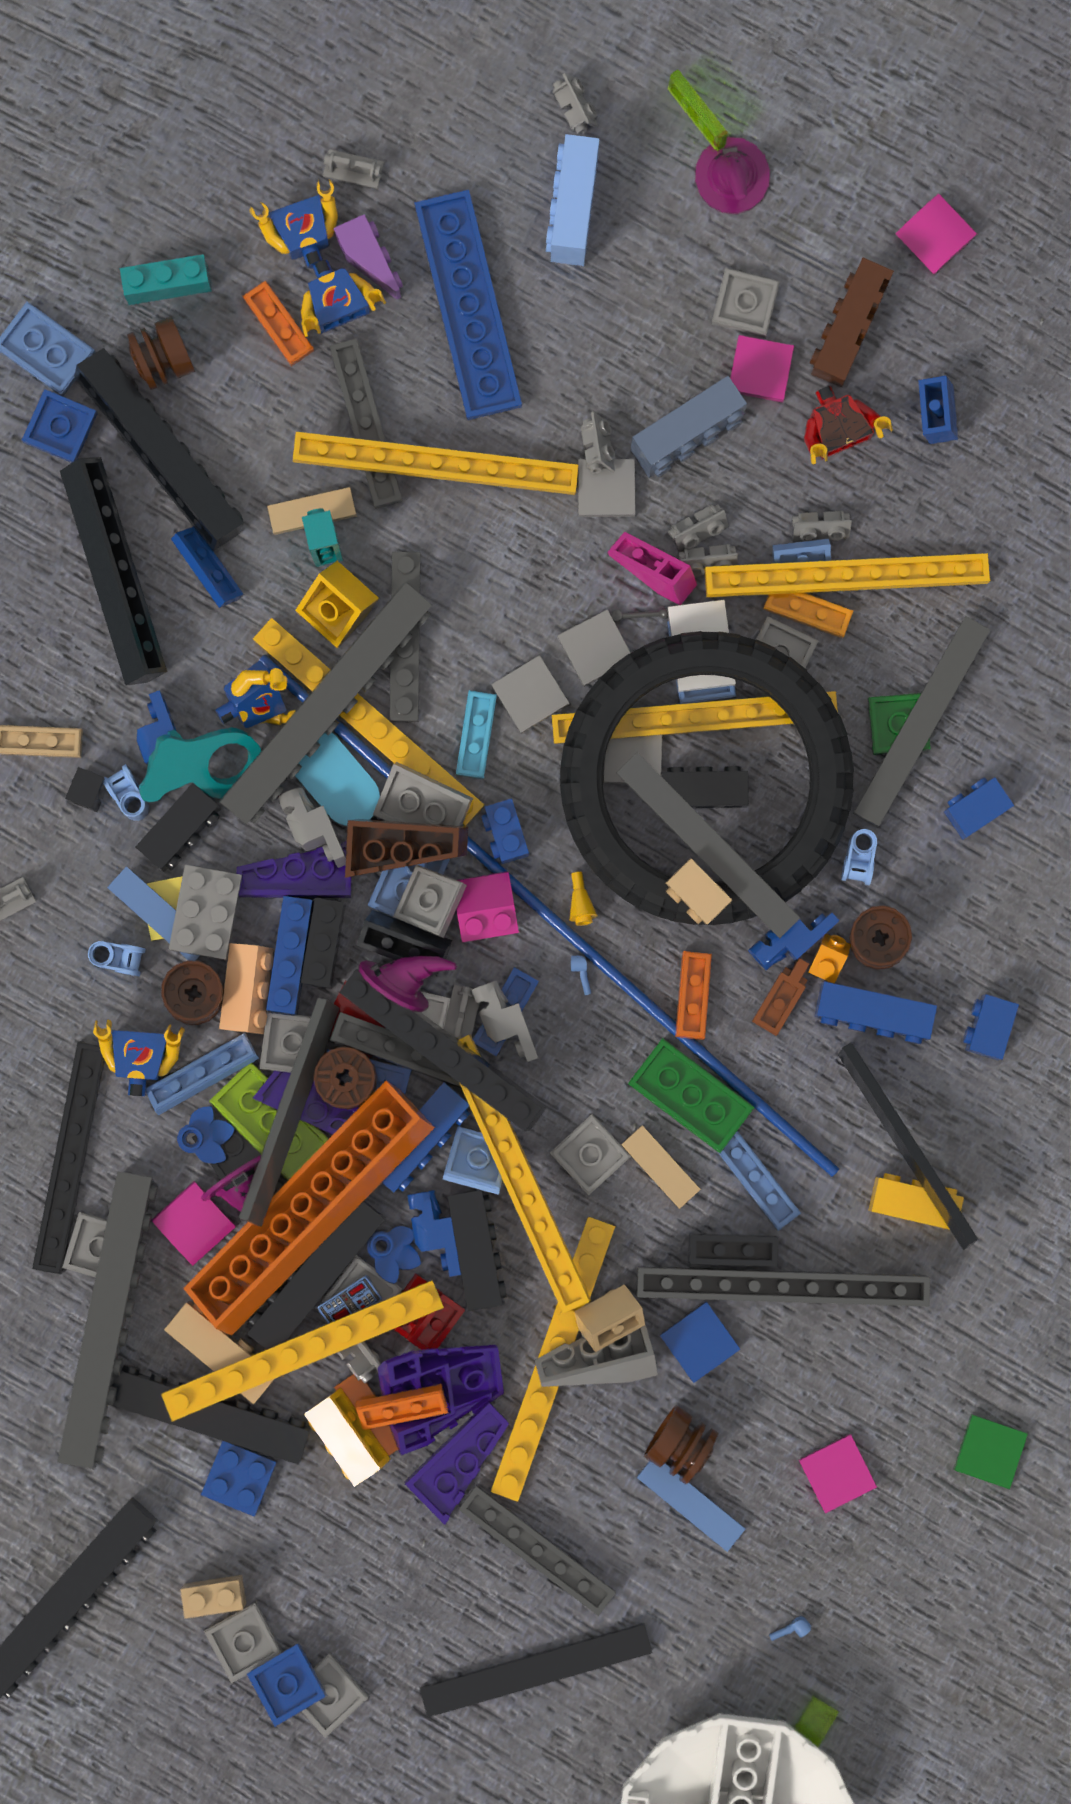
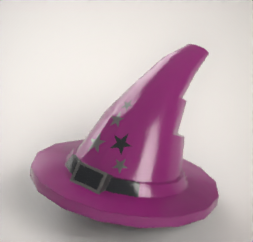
M726 137L714 141L702 151L696 164L695 183L699 195L710 207L721 213L740 214L753 209L763 200L769 187L770 169L765 155L755 144L743 138Z
M437 956L406 957L385 965H381L380 962L376 963L367 960L359 964V972L374 989L398 1005L417 1012H424L429 1007L427 999L419 991L424 985L423 980L433 975V972L457 969L456 963Z
M261 1155L220 1180L201 1196V1199L207 1201L214 1196H221L232 1207H236L241 1212L256 1168L261 1160Z

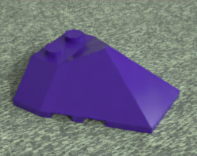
M497 1345L414 1350L387 1359L377 1367L382 1396L442 1384L447 1401L448 1413L389 1425L401 1455L428 1446L435 1441V1435L447 1427L453 1429L459 1425L457 1420L471 1411L475 1414L487 1401L491 1403L504 1394Z

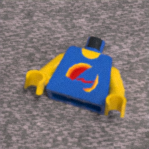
M329 179L331 187L327 191L321 190L319 181L317 182V191L323 196L321 200L320 196L316 195L269 212L268 207L263 202H260L263 206V212L260 215H256L254 209L250 207V214L259 220L258 225L267 243L280 253L289 254L292 259L304 257L308 269H312L314 264L323 260L320 250L329 247L328 239L332 238L335 233L334 228L337 224L338 213L335 198L331 196L334 191L331 179Z
M328 260L317 262L313 265L317 279L308 283L309 290L303 296L301 324L304 336L308 337L307 332L309 330L315 329L318 334H322L370 314L369 306L372 311H375L374 304L381 301L383 304H386L382 292L379 289H375L369 282L357 274H348L345 268L333 272Z
M261 660L247 670L241 671L235 679L225 685L224 691L229 702L215 709L223 724L237 717L245 728H250L260 723L282 725V723L287 722L296 710L288 712L287 715L284 714L287 710L279 691L287 688V677L283 675L279 668H274L269 672Z
M107 1019V1028L105 1029L100 1028L98 1021H95L93 1032L98 1038L101 1054L110 1071L114 1072L116 1077L129 1078L128 1095L145 1096L146 1079L160 1080L161 1076L167 1075L178 1061L180 1040L185 1032L183 1027L180 1028L178 1034H174L171 1031L172 1024H169L165 1034L113 1030L111 1034L112 1022Z

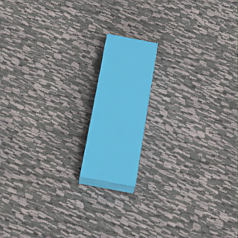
M470 690L468 692L456 768L457 776L484 780L497 699L496 694Z

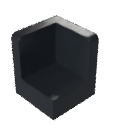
M78 767L65 799L86 809L98 812L101 802L97 800V797L104 783V777Z

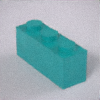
M204 254L120 268L123 292L128 305L212 292L208 265Z
M323 508L308 511L307 516L302 517L309 551L315 566L319 567L336 561H343L330 510L324 511Z

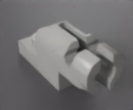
M295 788L278 796L284 814L287 815L286 820L295 842L305 851L322 846L329 862L334 860L338 868L346 865L345 853L324 806L315 808L306 796L303 788Z
M497 981L472 989L471 991L476 1003L489 1002L487 1008L479 1012L487 1036L496 1043L518 1035L519 1040L514 1043L519 1057H526L527 1062L537 1059L538 1056L519 1003L507 1007L506 1003L509 1001L503 994Z

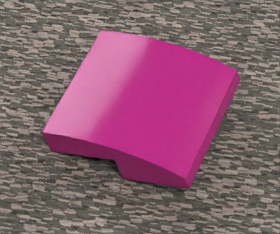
M939 193L895 233L933 274H936L955 254H958L978 235Z
M195 1181L152 1219L156 1227L192 1266L236 1227L230 1218L215 1204L212 1198L207 1201L201 1199L205 1191Z

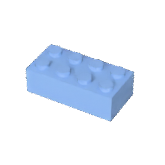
M565 134L564 144L559 143L557 170L560 171H555L553 197L557 199L552 198L549 223V225L554 226H548L546 238V252H551V262L584 266L598 162L599 138Z

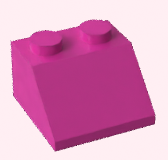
M509 871L457 880L467 885L456 909L462 942L519 933Z

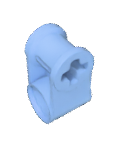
M126 764L122 766V770L109 778L104 777V786L124 815L133 821H140L148 815L149 804L141 798L139 784ZM133 800H140V809L135 813H130L128 811L129 803Z
M861 829L850 836L842 867L841 881L852 879L862 881L865 885L870 886L877 847L876 835L871 830ZM858 835H866L869 838L870 846L867 850H861L856 846ZM852 869L863 870V872L853 871Z
M98 941L90 946L88 958L97 967L140 977L139 966L141 956L145 953L146 949L127 944ZM100 947H106L110 952L108 960L103 963H99L95 959V952Z

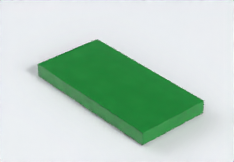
M663 1038L628 1083V1085L719 1154L755 1108Z

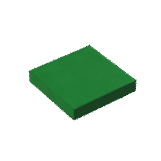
M921 693L868 698L873 755L887 754ZM930 738L928 739L922 751L931 749Z
M971 1414L953 1470L1010 1489L1028 1434Z

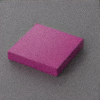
M739 335L730 379L740 394L783 402L794 345Z
M851 1434L798 1459L824 1513L877 1488Z

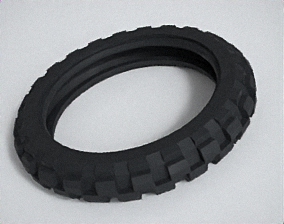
M720 631L688 632L661 638L627 654L615 663L596 681L576 710L567 732L560 766V790L566 822L577 848L593 872L608 888L635 907L660 918L693 925L706 924L703 921L697 924L686 913L690 908L682 900L677 904L666 893L669 887L665 883L671 876L645 863L626 845L612 823L604 798L603 765L608 743L622 717L640 698L653 689L676 679L698 675H716L736 679L759 689L773 699L790 717L801 736L808 758L810 772L808 800L799 826L789 842L773 859L754 870L785 903L801 892L828 863L846 828L854 792V766L852 751L847 737L848 734L841 716L831 701L832 699L821 684L807 672V669L775 647L757 639L754 640L740 636V634ZM723 881L715 882L732 901L708 925L734 923L757 916Z

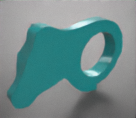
M233 727L219 729L188 740L183 739L175 730L168 731V735L164 734L157 738L155 750L149 756L146 776L139 785L140 796L143 801L156 802L167 792L188 783H194L211 797L221 799L260 754L261 748L247 732ZM237 743L247 749V763L244 769L237 775L220 779L209 773V760L219 747Z

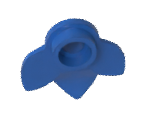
M211 1106L202 1107L194 1111L189 1124L180 1129L177 1142L183 1151L195 1153L202 1162L220 1163L226 1160L221 1145L230 1139L235 1128L226 1121L214 1120V1112ZM190 1133L197 1135V1142L195 1144H190L187 1141V1136Z
M397 1226L388 1233L384 1231L376 1232L367 1241V1251L375 1259V1271L383 1280L395 1284L397 1282L399 1269L411 1270L421 1265L418 1253L409 1245L414 1239L412 1229L405 1226ZM383 1241L386 1244V1250L378 1251L376 1243Z

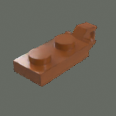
M798 958L791 970L785 967L780 972L751 1022L775 1036L778 1035L806 988L805 984L808 980L802 976L809 966L808 962Z

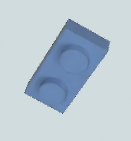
M829 539L772 545L773 564L831 561V544Z

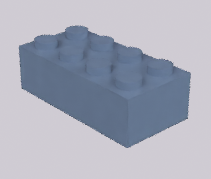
M727 376L633 436L630 451L648 478L655 474L657 477H660L672 468L670 464L678 459L683 462L695 453L694 449L701 444L706 447L719 438L717 434L727 429L729 432L742 423L741 419L744 416L747 403L730 377Z

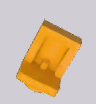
M826 933L822 938L821 945L809 967L808 973L835 984L848 957L851 945L838 935Z

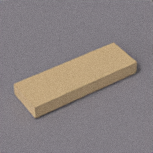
M350 487L267 506L274 535L303 529L302 517L307 516V512L314 509L323 508L324 511L330 510L333 521L357 517Z
M0 725V755L81 758L83 730L81 728Z
M643 1125L621 1144L679 1209L701 1190Z

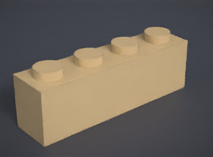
M191 1301L182 1307L164 1329L213 1371L254 1355L252 1353L254 1348L243 1338H240L238 1341L233 1336L216 1329L198 1306ZM275 1379L241 1392V1394L251 1403L255 1404Z

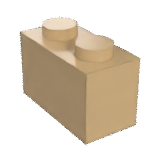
M691 858L665 883L669 887L666 893L677 904L682 900L690 908L686 913L697 924L703 921L708 925L732 901Z
M625 1284L617 1289L610 1290L604 1296L583 1305L575 1311L578 1329L595 1352L645 1325L643 1309Z
M242 1575L185 1583L180 1589L184 1619L243 1610L246 1605Z

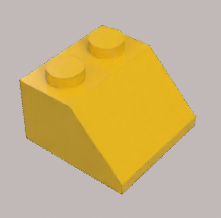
M336 561L318 574L295 611L338 648L368 616L379 597L339 561Z

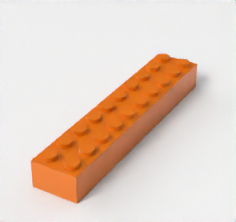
M386 1080L272 1197L262 1227L247 1222L183 1289L216 1329L232 1336L435 1127L400 1089Z

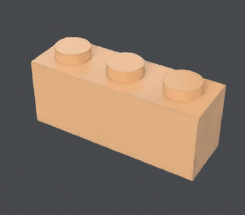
M229 944L219 1029L264 1034L267 1021L266 1007L274 961L273 948L257 945Z

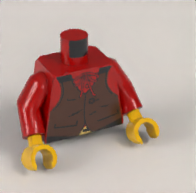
M827 386L815 393L821 406L812 411L811 418L806 422L804 442L811 455V463L816 464V457H821L826 462L828 457L870 440L874 434L873 429H875L878 438H883L882 429L887 428L892 432L893 427L890 418L881 417L876 411L860 400H853L850 395L836 399L831 386Z

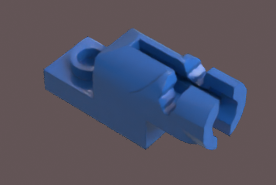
M160 690L149 694L151 702L147 703L152 719L158 718V721L137 729V743L143 760L147 765L149 756L155 750L157 738L164 734L168 735V731H176L165 698Z
M822 913L810 924L813 927L810 931L799 919L781 938H778L769 930L765 937L769 941L770 946L765 945L762 941H758L748 952L765 970L786 958V953L795 961L840 920L833 913H830L827 917Z
M435 1190L407 1195L409 1209H419L422 1211L419 1216H414L411 1219L415 1244L421 1252L445 1248V1253L440 1254L443 1271H449V1277L461 1275L451 1217L440 1218L439 1214H442V1211L436 1199Z

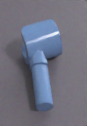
M571 956V972H580L584 995L591 994V989L587 978L586 959L583 956Z
M798 1616L790 1625L769 1634L773 1641L795 1631L802 1638L811 1631V1625L805 1617Z

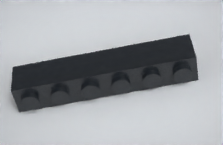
M364 1200L307 1258L300 1269L298 1268L286 1280L288 1283L283 1290L277 1289L266 1300L270 1306L263 1314L259 1310L248 1322L251 1329L247 1334L266 1350L286 1342L386 1217Z

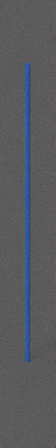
M264 654L259 661L263 662L269 672L274 668H279L283 675L287 677V689L303 703L309 696V693ZM336 718L335 720L339 724L333 731L381 774L388 778L392 767ZM468 836V852L493 874L507 872L506 869ZM509 873L511 889L516 895L675 1036L676 1022ZM676 1037L831 1177L838 1172L839 1168L697 1040Z

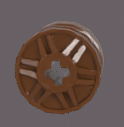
M172 316L155 322L156 337L151 338L148 331L144 327L141 328L144 342L139 343L134 332L127 334L131 357L140 377L149 385L151 390L157 388L153 377L157 373H159L164 385L168 383L166 370L169 368L172 369L178 379L195 372Z
M887 906L871 907L862 912L853 924L849 938L851 951L856 959L866 967L876 970L889 969L900 963L907 954L912 940L911 926L905 916L895 908ZM876 932H880L881 936H887L888 939L884 941V946H880L878 942L873 943L872 940L876 937Z
M185 961L176 964L167 972L162 982L161 996L168 1012L177 1021L186 1025H201L211 1021L222 1007L224 990L218 974L210 966L200 961ZM193 988H197L201 997H197L194 999V1002H190V998L186 993L187 991L192 992Z
M340 1047L330 1050L321 1057L315 1067L314 1083L317 1093L325 1102L336 1108L350 1110L361 1107L375 1092L378 1076L374 1064L365 1054L354 1048ZM346 1070H349V1076L353 1078L352 1082H346L344 1086H341V1080L337 1078L338 1074H344Z
M675 1405L654 1434L644 1453V1457L658 1467L663 1466L669 1458L672 1459L670 1475L674 1477L684 1467L679 1480L687 1484L702 1470L711 1456L718 1432L711 1428L702 1438L701 1436L706 1424L701 1422L691 1431L688 1428L693 1416Z

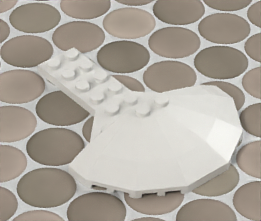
M720 1713L663 1737L623 1784L621 1804H854L834 1759L784 1721Z

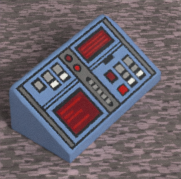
M366 1274L319 1305L317 1309L329 1324L374 1305L382 1297Z

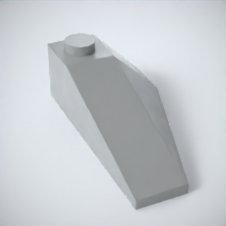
M646 1325L597 1352L593 1350L582 1335V1338L575 1342L563 1344L535 1360L541 1387L627 1383L658 1375L655 1355Z

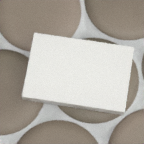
M725 600L668 607L671 636L697 631L729 633ZM698 675L677 679L678 692L734 686L736 684L735 679L716 675Z

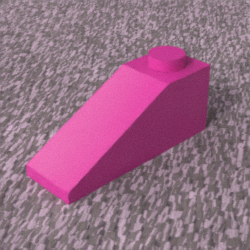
M625 531L608 551L610 557L652 590L678 605H681L697 586L690 565Z

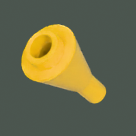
M571 873L574 891L572 892L569 920L575 922L577 926L593 923L592 919L598 915L585 889L583 873Z

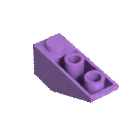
M364 214L335 227V237L346 261L394 298L400 299L399 288L403 287L397 271L392 273L388 266L391 259L386 247H379L376 238L380 236L374 222L368 223Z

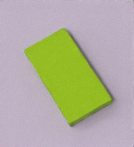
M251 1063L238 1072L209 1103L262 1155L277 1110L253 1099L254 1095L268 1078ZM300 1120L281 1175L288 1181L322 1147L328 1138L318 1128Z

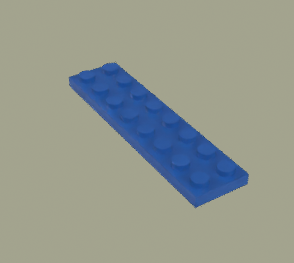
M465 190L414 202L467 420L522 408L470 191Z

